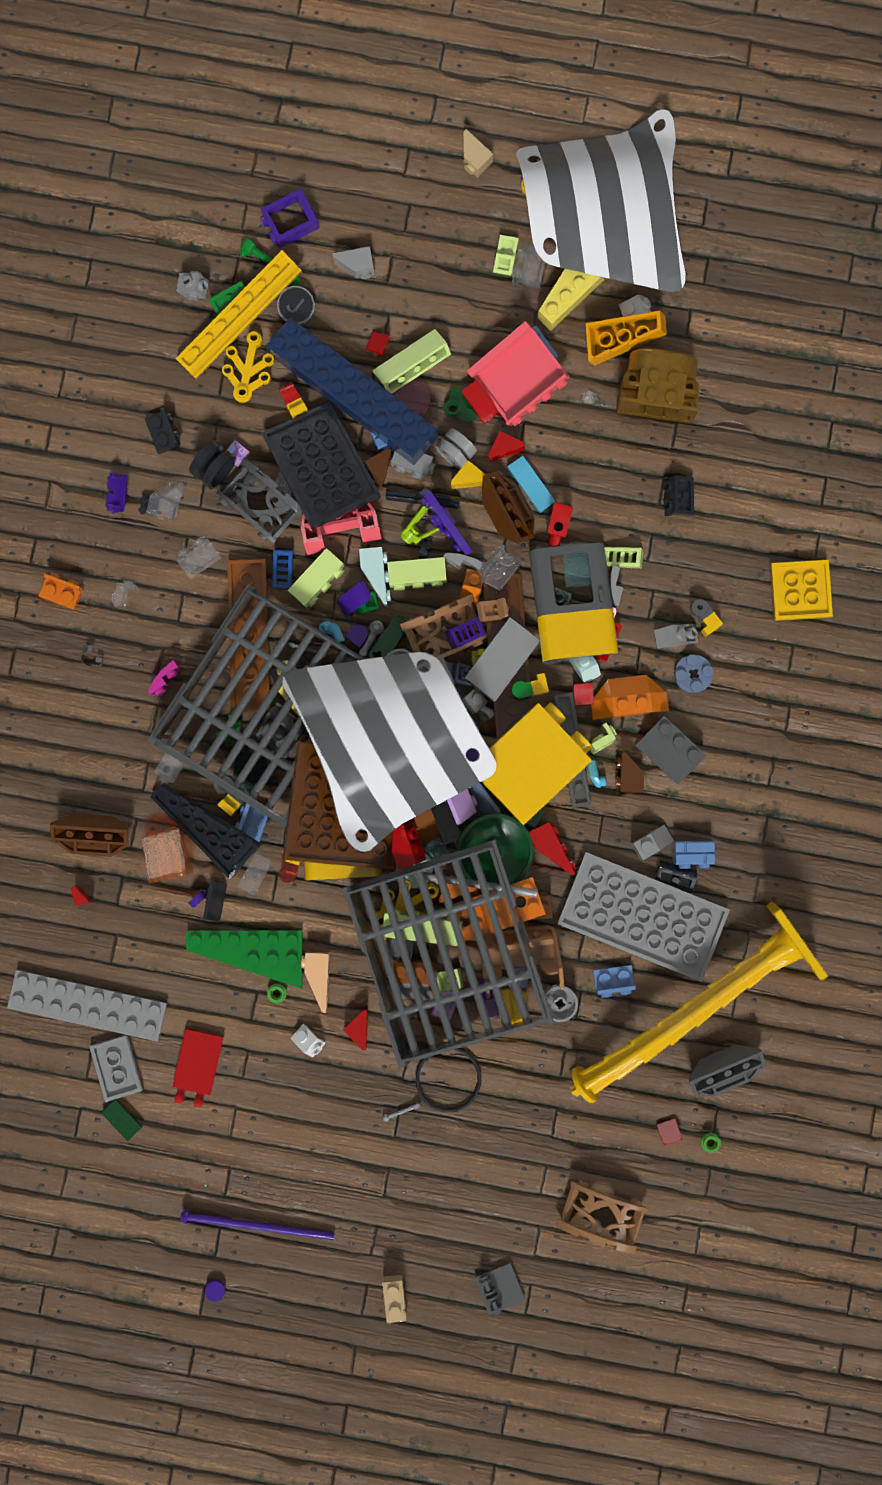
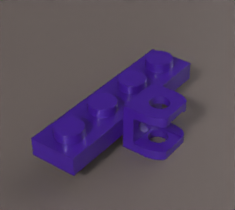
M424 488L419 493L422 496L421 502L427 509L430 508L433 514L427 516L434 528L439 527V533L443 532L448 539L451 538L453 540L452 546L457 553L469 555L472 550L454 526L455 520L445 506H441L430 490Z

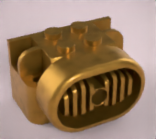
M644 348L633 351L629 357L628 371L624 374L620 385L616 413L691 424L699 408L697 407V400L699 398V384L696 380L697 359L685 353Z

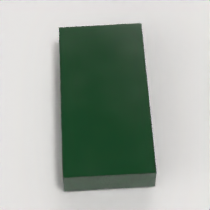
M117 1099L101 1113L127 1141L143 1127Z

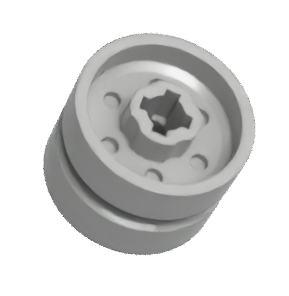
M451 428L444 436L446 440L441 439L435 448L446 461L460 470L467 463L466 458L471 459L477 450L463 434Z
M555 984L544 991L553 1021L565 1022L575 1015L578 1008V1000L569 987L564 985V989H560V985ZM559 999L562 1000L563 1004L557 1006L556 1002Z

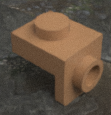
M505 598L476 603L480 622L501 620L508 616L509 608Z

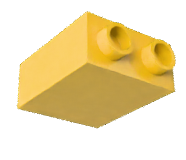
M551 702L545 708L539 703L533 706L488 748L495 759L496 770L491 777L481 782L522 825L530 820L592 761L586 754L593 748L591 744L578 731L569 736L561 728L560 724L566 718Z

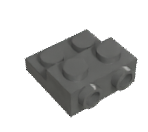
M275 705L267 713L255 735L258 740L261 741L282 706ZM287 713L267 746L277 752L298 718H293ZM303 725L284 754V759L289 756L295 744L300 740L306 726Z

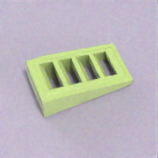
M605 547L608 567L614 565L622 568L642 569V548ZM610 552H613L612 562H609ZM617 552H621L620 562H617ZM625 553H628V562H625ZM633 553H636V563H632Z

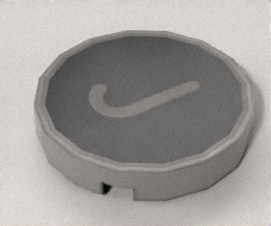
M291 286L281 292L277 308L279 315L284 321L287 322L291 317L298 324H304L311 319L315 303L313 296L307 289L301 286Z

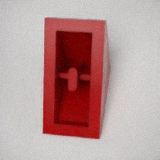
M500 431L489 452L488 462L491 463L525 451V443Z
M363 1009L343 1029L361 1050L367 1049L368 1009Z

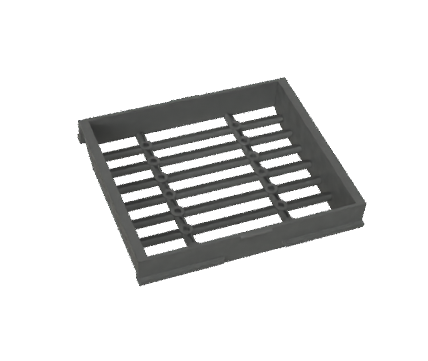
M248 584L212 639L213 644L189 682L182 685L147 741L262 812L278 824L286 827L289 808L284 816L279 815L272 809L293 778L295 760L290 764L282 759V757L304 724L301 716L293 725L276 754L266 749V746L293 705L290 697L284 703L259 744L249 737L282 687L285 674L295 670L293 669L313 637L322 641L323 644L308 668L317 667L329 647L340 652L333 664L343 663L346 657L353 661L365 659L264 597ZM253 598L257 601L256 606L239 632L235 633L232 629ZM265 606L274 611V613L253 644L244 637ZM282 616L290 621V624L271 654L261 649V646ZM298 626L307 633L288 663L285 664L277 659V657ZM227 637L233 640L194 702L188 700L190 694ZM242 645L249 650L248 654L210 713L207 712L200 705L238 646ZM255 655H258L266 660L227 722H223L216 716ZM274 665L282 670L281 674L243 733L233 728L235 722L271 666ZM183 706L188 708L187 713L168 742H163L161 739ZM194 714H197L205 720L182 754L173 747ZM213 724L220 728L221 731L201 763L198 764L190 759L210 725ZM229 734L238 741L217 774H214L206 768ZM311 737L308 738L306 743H313ZM247 745L254 752L232 785L225 781L223 777L242 747ZM260 755H263L271 760V762L248 795L239 788ZM277 765L287 770V773L265 806L257 801L256 798Z
M496 840L343 888L362 953L366 954L380 999L378 1004L398 1068L404 1067L412 1061L544 1023L546 1025L554 1023L531 952L530 940L523 918L520 917ZM490 850L502 887L501 891L494 893L489 891L478 856L479 853ZM469 856L471 857L483 895L475 899L471 898L459 861ZM450 862L453 864L464 902L453 905L441 865ZM434 868L446 908L439 910L434 909L423 871ZM412 874L416 875L427 910L426 914L420 916L416 915L405 881V877ZM396 879L409 919L401 922L398 921L387 887V882ZM377 885L380 887L391 925L380 927L368 889ZM358 891H361L373 928L371 931L366 921ZM502 898L506 900L528 971L518 974L515 973L493 901ZM486 904L508 977L501 979L496 977L474 908L476 906ZM466 909L490 981L481 985L478 984L456 915L457 912ZM447 915L449 916L471 988L464 990L459 988L438 922V918ZM427 921L431 922L453 992L444 996L441 995L419 925ZM411 926L434 999L423 1001L401 931ZM394 932L416 1004L405 1006L383 937V935ZM375 937L396 1001L397 1010H394L372 940ZM531 978L542 1013L541 1016L531 1019L519 985V981ZM509 984L512 986L522 1017L521 1022L511 1024L500 987ZM489 990L493 991L504 1025L496 1029H492L481 994ZM474 995L485 1032L476 1035L473 1033L463 998ZM452 1001L456 1002L466 1033L465 1038L458 1040L455 1039L445 1008V1003ZM435 1006L438 1008L448 1043L438 1046L426 1009ZM418 1011L430 1048L420 1051L408 1014ZM398 1017H401V1021L411 1049L410 1054H408L406 1049V1045L397 1020Z

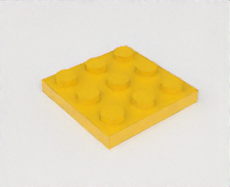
M829 560L770 564L774 621L833 617Z

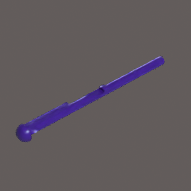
M185 1209L180 1216L184 1224H187L188 1221L334 1240V1232L189 1213L190 1209Z

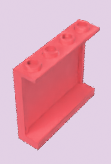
M526 321L467 370L468 374L479 382L509 426H517L521 423L524 415L533 413L541 401L545 402L553 396L552 392L557 388L559 390L562 389L570 378L539 335Z

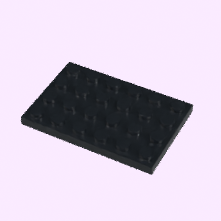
M330 401L262 432L263 439L312 530L381 498L376 485Z

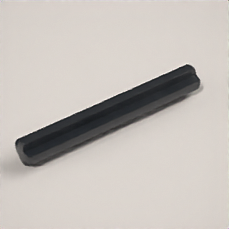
M386 490L385 498L388 501L423 505L420 493ZM434 495L441 506L457 509L460 507V498Z

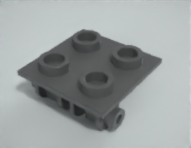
M511 1263L474 1278L489 1315L494 1313L497 1316L502 1313L501 1310L525 1301Z

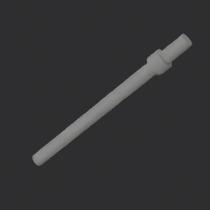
M423 872L426 881H433L438 884L435 874ZM443 873L447 884L459 885L457 877L445 876V873ZM466 879L468 887L480 889L478 880ZM487 882L489 890H502L501 884ZM511 886L513 894L537 897V889Z

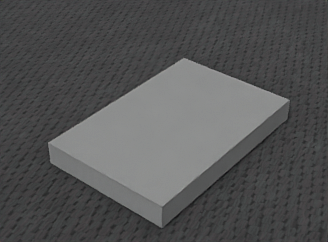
M122 1035L89 1046L105 1102L144 1090L128 1035Z

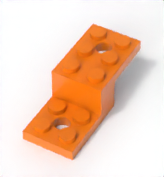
M533 877L511 884V886L537 889ZM481 894V895L472 897V899L481 897V896H483V895ZM513 894L515 899L519 896L526 899L524 907H517L523 922L545 915L539 894H537V897ZM505 898L493 901L501 929L513 926ZM486 904L474 907L482 933H494ZM467 909L456 913L459 919L463 915L469 916ZM471 921L468 926H462L461 931L465 941L476 938Z

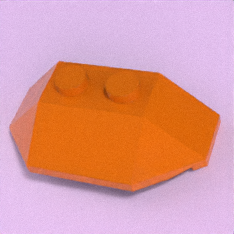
M647 675L608 679L595 695L594 704H591L593 720L669 711L667 692Z

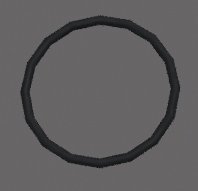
M461 1048L454 1050L465 1054L473 1062L477 1071L478 1084L474 1095L467 1103L457 1108L444 1109L433 1105L425 1098L420 1088L419 1074L423 1063L429 1058L426 1057L420 1061L415 1074L416 1088L421 1099L432 1109L443 1113L458 1112L468 1107L478 1096L481 1087V1070L476 1059Z

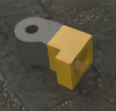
M698 599L691 605L690 613L693 617L698 618L704 629L701 633L705 638L723 625L705 600Z

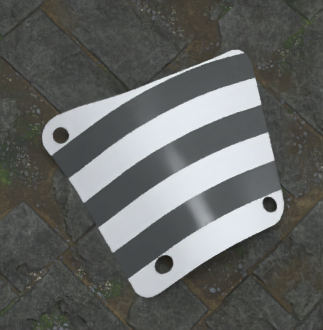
M664 109L658 110L642 123L620 134L521 148L516 152L524 180L532 240L536 252L543 261L560 268L663 291L676 292L682 289L685 284V268L678 237L672 180V163L676 136L674 120L669 111ZM663 119L666 123L664 129L656 132L654 130L655 123ZM531 156H539L541 160L539 162L532 163L528 161V158ZM546 238H552L556 242V251L552 255L546 254L543 249V243Z
M422 652L296 669L286 673L283 678V687L299 712L324 767L341 828L351 846L359 851L366 852L371 850L404 822L491 777L495 773L496 762L475 727L444 667L432 655ZM426 659L430 662L431 667L428 672L423 673L417 669V662L419 660ZM470 748H475L480 753L479 759L475 762H470L466 759L465 753ZM360 829H364L368 833V839L362 843L355 837L356 832Z

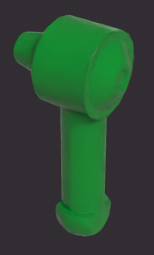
M245 238L240 245L241 257L244 258L246 255L253 254L267 264L273 260V258L256 248L257 246L251 239Z

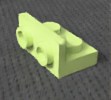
M602 724L600 729L603 734L595 737L591 744L593 747L591 752L593 754L613 744L616 740L615 735L617 734L612 725Z

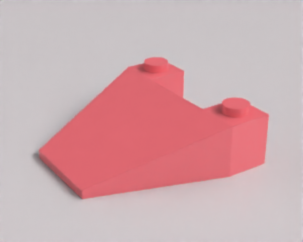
M368 503L313 530L303 514L301 532L307 555L323 552L325 550L323 535L360 528L363 543L381 540L376 511L372 505Z

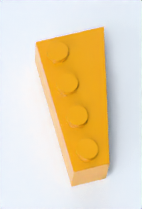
M654 311L585 323L588 361L593 365H597L667 335L665 315L661 311Z

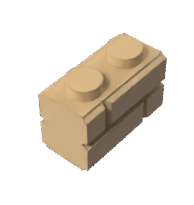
M403 1275L383 1277L382 1285L387 1323L406 1321L407 1311Z

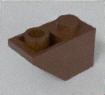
M621 753L620 757H617L616 760L619 776H616L615 787L619 788L618 792L644 793V772L626 753Z

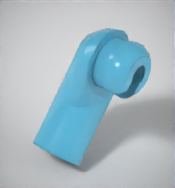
M324 621L320 624L319 630L321 632L333 635L334 640L339 643L345 641L339 625L329 621Z
M592 760L587 765L589 777L596 787L606 786V777H599L597 763L595 760Z

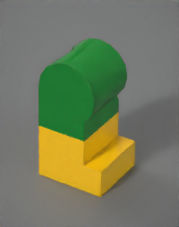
M545 673L537 674V680L526 683L522 681L516 682L512 687V695L516 699H525L547 694L549 690Z

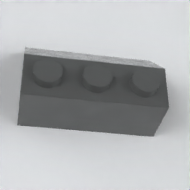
M665 716L661 717L635 745L676 784H679L707 756Z

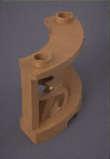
M470 594L454 600L435 610L434 614L430 611L400 624L402 630L407 635L413 652H422L419 645L425 641L429 643L425 646L424 651L431 648L433 650L432 656H442L443 658L471 645L476 647L483 644V639L488 637L487 633L455 649H451L449 642L434 637L441 628V616L453 625H460L477 617L472 604L475 601L473 595ZM452 613H455L456 618H460V621L453 620ZM430 622L435 624V628L431 633L427 632L432 630L428 627ZM473 623L476 634H478L479 632L476 627V624ZM462 628L461 631H462V633H463V635H464V638L466 639L467 637H466L465 632H464V630H463V628ZM413 629L422 637L418 642ZM457 632V637H458V640H459V642H460L461 639H460V636H459V634H458V632ZM440 647L449 649L440 653ZM421 659V660L418 661L417 665H419V664H421V663H423V662H425V661H427V660H426V659Z
M579 1180V1182L571 1181V1189L561 1219H558L556 1227L577 1237L578 1235L584 1238L587 1237L589 1242L605 1247L607 1245L617 1251L635 1254L637 1246L634 1244L644 1213L648 1212L649 1208L643 1206V1202L638 1199L626 1200L592 1188L590 1183L584 1180ZM579 1191L588 1195L587 1200H583L580 1197L583 1208L575 1204ZM594 1196L601 1198V1200L594 1201ZM616 1204L623 1206L621 1210H619ZM608 1206L614 1213L618 1223L609 1224L601 1233H598L596 1221L589 1213L598 1208ZM574 1207L578 1212L570 1220L571 1213ZM628 1210H634L633 1216L626 1215ZM585 1216L592 1222L590 1227L584 1226V1223L587 1222L584 1218ZM631 1219V1222H630V1223H625V1222H624V1220L626 1221V1220ZM619 1228V1230H614L616 1232L614 1236L609 1235L611 1229Z

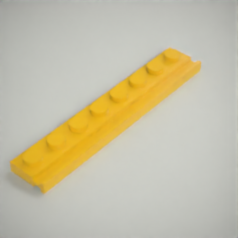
M281 250L176 359L197 379L302 270Z

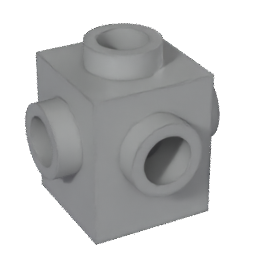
M198 271L179 273L176 292L193 301H196L198 298H206L209 280Z

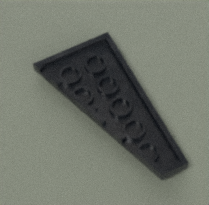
M165 783L161 784L151 795V798L229 879L234 877L262 846V843Z

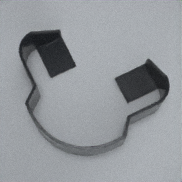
M424 539L419 559H427L432 543L431 540Z

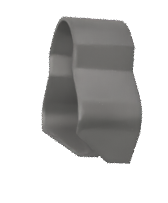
M86 645L84 653L81 654V661L84 665L83 655L86 654V650L92 652L93 646ZM96 657L95 662H100V665L93 664L92 666L87 667L93 668L94 666H102L103 658Z

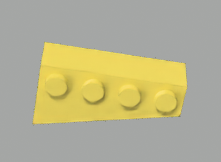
M564 269L539 309L538 319L550 331L553 330L604 280V277Z

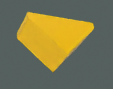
M467 461L452 479L451 489L482 486L483 476L486 474Z

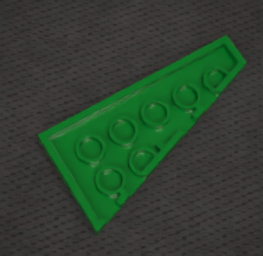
M303 930L186 931L187 951L302 989Z

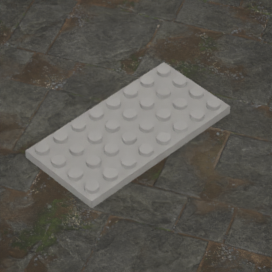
M585 852L557 924L702 982L730 910Z

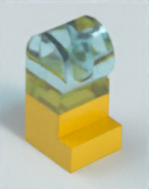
M244 781L239 789L249 795L253 787ZM229 792L219 802L218 806L230 816H234L245 802Z

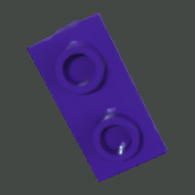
M111 472L110 476L107 477V490L113 491V494L106 493L105 507H107V511L114 514L124 512L127 474L117 476V473Z

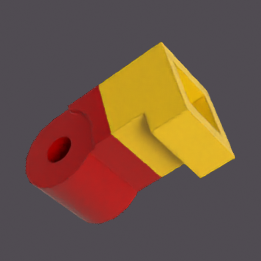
M292 382L278 388L292 418L308 411Z

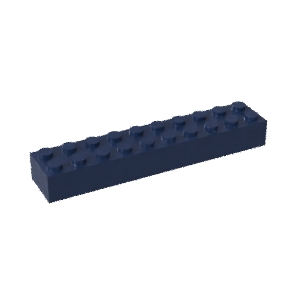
M291 317L266 345L269 354H272L275 360L368 431L372 432L411 464L415 465L438 438L436 427Z

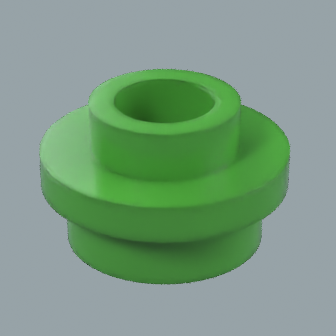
M273 984L267 991L268 999L273 1003H281L287 995L285 987L281 984ZM275 990L280 991L279 997L274 996Z
M707 1133L701 1139V1146L706 1152L714 1153L719 1150L721 1141L716 1134ZM709 1139L714 1140V1143L711 1146L707 1145V1141Z

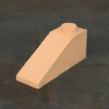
M306 952L305 956H302L301 968H305L304 973L322 1013H326L328 1011L330 953Z

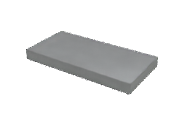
M509 618L464 679L495 702L540 640L512 618Z

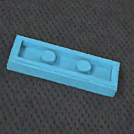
M521 456L507 466L539 513L556 502L524 456Z

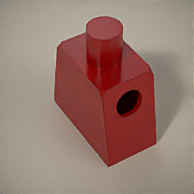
M554 502L547 534H550L548 546L558 547L560 546L561 538H566L573 510L572 506ZM556 523L562 525L561 531L554 529Z

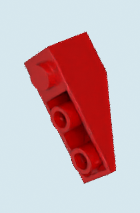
M412 819L393 830L392 854L398 870L427 860L425 850L420 843L418 831Z
M548 822L529 832L533 845L538 852L570 875H575V864L572 859H567L565 853L568 851L563 841L559 843L556 837L559 833L554 824L550 825Z

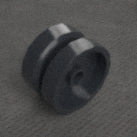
M212 440L195 456L189 467V473L197 479L202 478V483L212 490L226 479L233 469L237 457L228 450L223 452V446L216 440Z

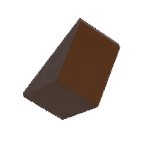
M386 449L365 461L367 470L380 490H383L392 457V449Z

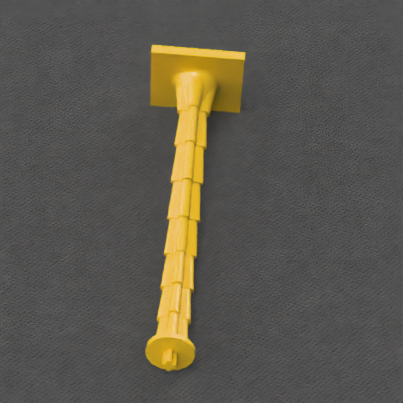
M770 902L766 907L780 925V929L759 948L760 951L733 966V970L707 985V989L681 1004V1008L656 1022V1026L631 1039L629 1044L605 1056L604 1060L586 1069L581 1066L572 1069L571 1074L574 1085L570 1087L571 1093L576 1097L581 1094L589 1103L599 1100V1092L616 1079H622L643 1062L646 1064L667 1046L675 1044L695 1026L699 1027L718 1009L727 1006L745 989L752 988L772 970L776 971L799 959H804L809 968L821 981L828 975L782 910L775 903Z

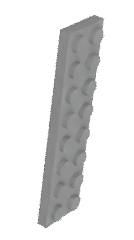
M16 970L7 1008L158 1042L168 1003Z

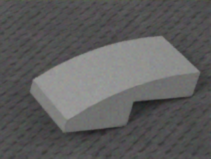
M445 553L443 556L446 562L459 570L463 563L479 572L484 567V563L466 555Z
M613 565L610 571L609 584L612 606L618 608L623 587L616 586L620 567Z

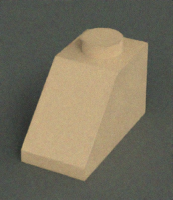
M465 129L463 131L464 168L469 174H474L478 178L493 162V153Z

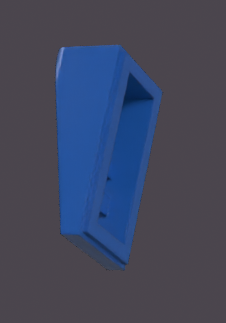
M273 550L272 588L289 589L292 586L293 550ZM278 555L288 556V559H278ZM278 563H286V564H288V567H277V566H278ZM277 571H288V575L277 574ZM277 579H288V583L277 582Z

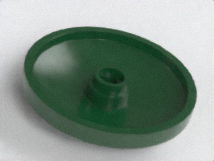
M487 813L470 821L459 835L456 852L496 840L510 885L519 882L530 869L534 854L531 836L524 825L514 817L503 813ZM490 850L479 853L478 856L486 882L500 884ZM471 857L460 859L464 876L467 879L478 880Z

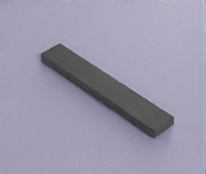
M573 692L553 695L555 707L566 718L560 724L561 728L569 736L573 735L576 731L579 732ZM584 768L568 783L572 808L591 805L586 770Z

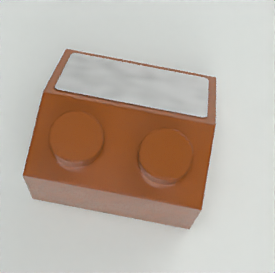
M403 961L393 962V969L403 1000H415ZM411 961L423 1001L434 999L423 961ZM431 961L437 979V962Z

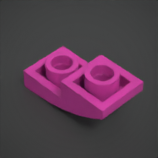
M173 660L159 672L149 687L148 692L150 695L160 696L166 692V687L169 684L165 679L175 677L178 674L177 671L181 669L177 662Z

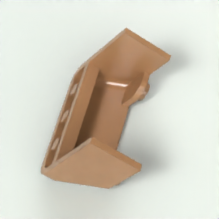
M549 925L526 928L535 964L540 965L541 971L544 974H558L560 989H564L563 966L555 929ZM515 929L502 931L514 968L526 966ZM485 933L483 936L496 977L501 979L502 969H506L495 933ZM481 956L484 983H488L490 981ZM485 991L486 999L490 998V991Z

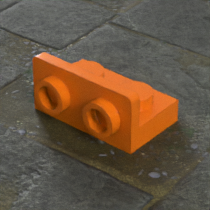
M52 572L50 575L44 573L43 577L45 580L39 597L76 610L84 590L79 587V583L68 579V582L61 580L62 576Z

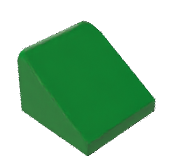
M375 591L370 592L372 598L364 606L356 610L357 615L380 610Z

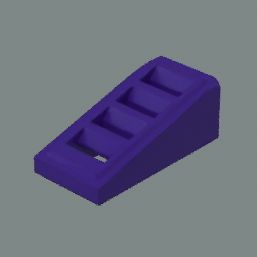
M479 617L444 631L451 649L458 648L486 635ZM473 623L476 624V627L479 632L478 634H476ZM467 626L470 627L473 636H470ZM462 628H463V630H464V632H465V635H466V637H467L466 639L464 638V635H463V633H462V631H461ZM456 631L458 632V634H459V636H460V639H461L460 642H459L458 637H457V635H456V633H455Z

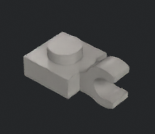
M474 688L461 699L473 715L477 712L483 722L495 715L490 708L485 706L488 701L477 688Z

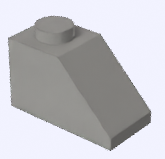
M370 247L333 253L334 264L353 277L368 279L375 275Z
M662 825L632 842L631 845L639 859L644 860L674 842L666 826Z

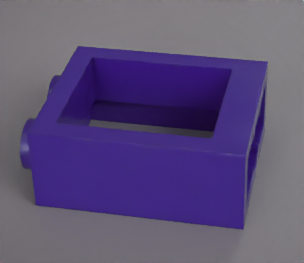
M302 189L261 208L263 215L260 217L265 228L269 227L271 231L269 236L273 244L277 243L279 248L319 229L318 220ZM298 202L307 222L280 235L270 216Z

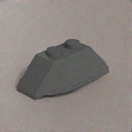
M735 1044L699 1059L688 1080L694 1096L714 1097L750 1082L759 1073L761 1068L766 1066V1062L761 1049Z

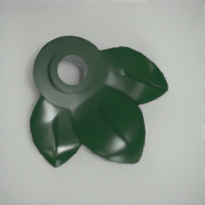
M462 386L455 387L449 394V400L444 404L443 410L445 415L449 418H458L462 422L474 421L477 419V414L462 395ZM453 406L456 408V411L451 412L449 408Z

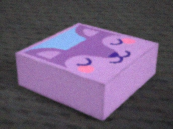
M236 440L227 449L237 457L235 466L238 468L250 454Z

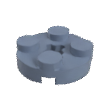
M691 654L684 657L677 663L674 669L676 684L687 693L701 692L710 685L713 678V668L702 656ZM689 670H697L698 678L694 677L691 679Z

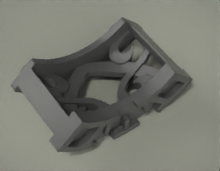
M245 458L241 463L243 467L221 491L217 490L216 494L220 496L218 500L226 508L228 505L231 506L259 531L257 535L265 542L269 540L274 544L276 538L297 515H301L302 510L292 497L284 493L280 488L276 489L278 485ZM256 481L259 482V486H258V487H256V488L249 487L250 484H251L252 486H254V485H253L254 482H256ZM268 488L266 503L269 510L249 509L248 491L257 493ZM233 493L237 494L235 498H230ZM272 498L278 499L277 503H273L276 508H273L271 505ZM241 501L242 509L238 507L236 503H239ZM289 510H291V511L288 513V515H287L283 520H281V518L279 517V515L284 514V513L288 512ZM275 516L279 525L270 533L265 529L264 525L266 522H269L273 527L271 517ZM251 517L259 518L258 523H256Z

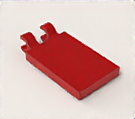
M185 1029L172 1087L178 1088L174 1102L182 1104L185 1099L186 1090L197 1092L193 1106L198 1108L203 1106L205 1094L211 1095L224 1040L223 1036Z

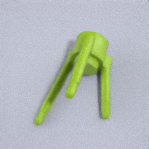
M422 506L408 526L400 533L401 538L406 543L411 544L414 542L417 544L422 539L440 530L439 527H436L421 536L418 535L420 531L415 525L427 512L426 506Z

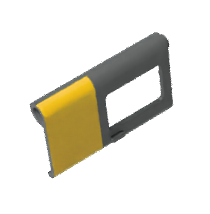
M589 543L548 548L543 546L533 547L529 552L543 664H554L561 662L562 659L610 654L619 655L604 544ZM586 553L588 556L593 602L558 606L555 602L550 557L554 555Z

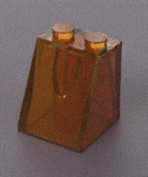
M176 826L164 828L165 832L158 834L157 831L146 833V837L141 838L149 884L193 873L181 828L176 829Z

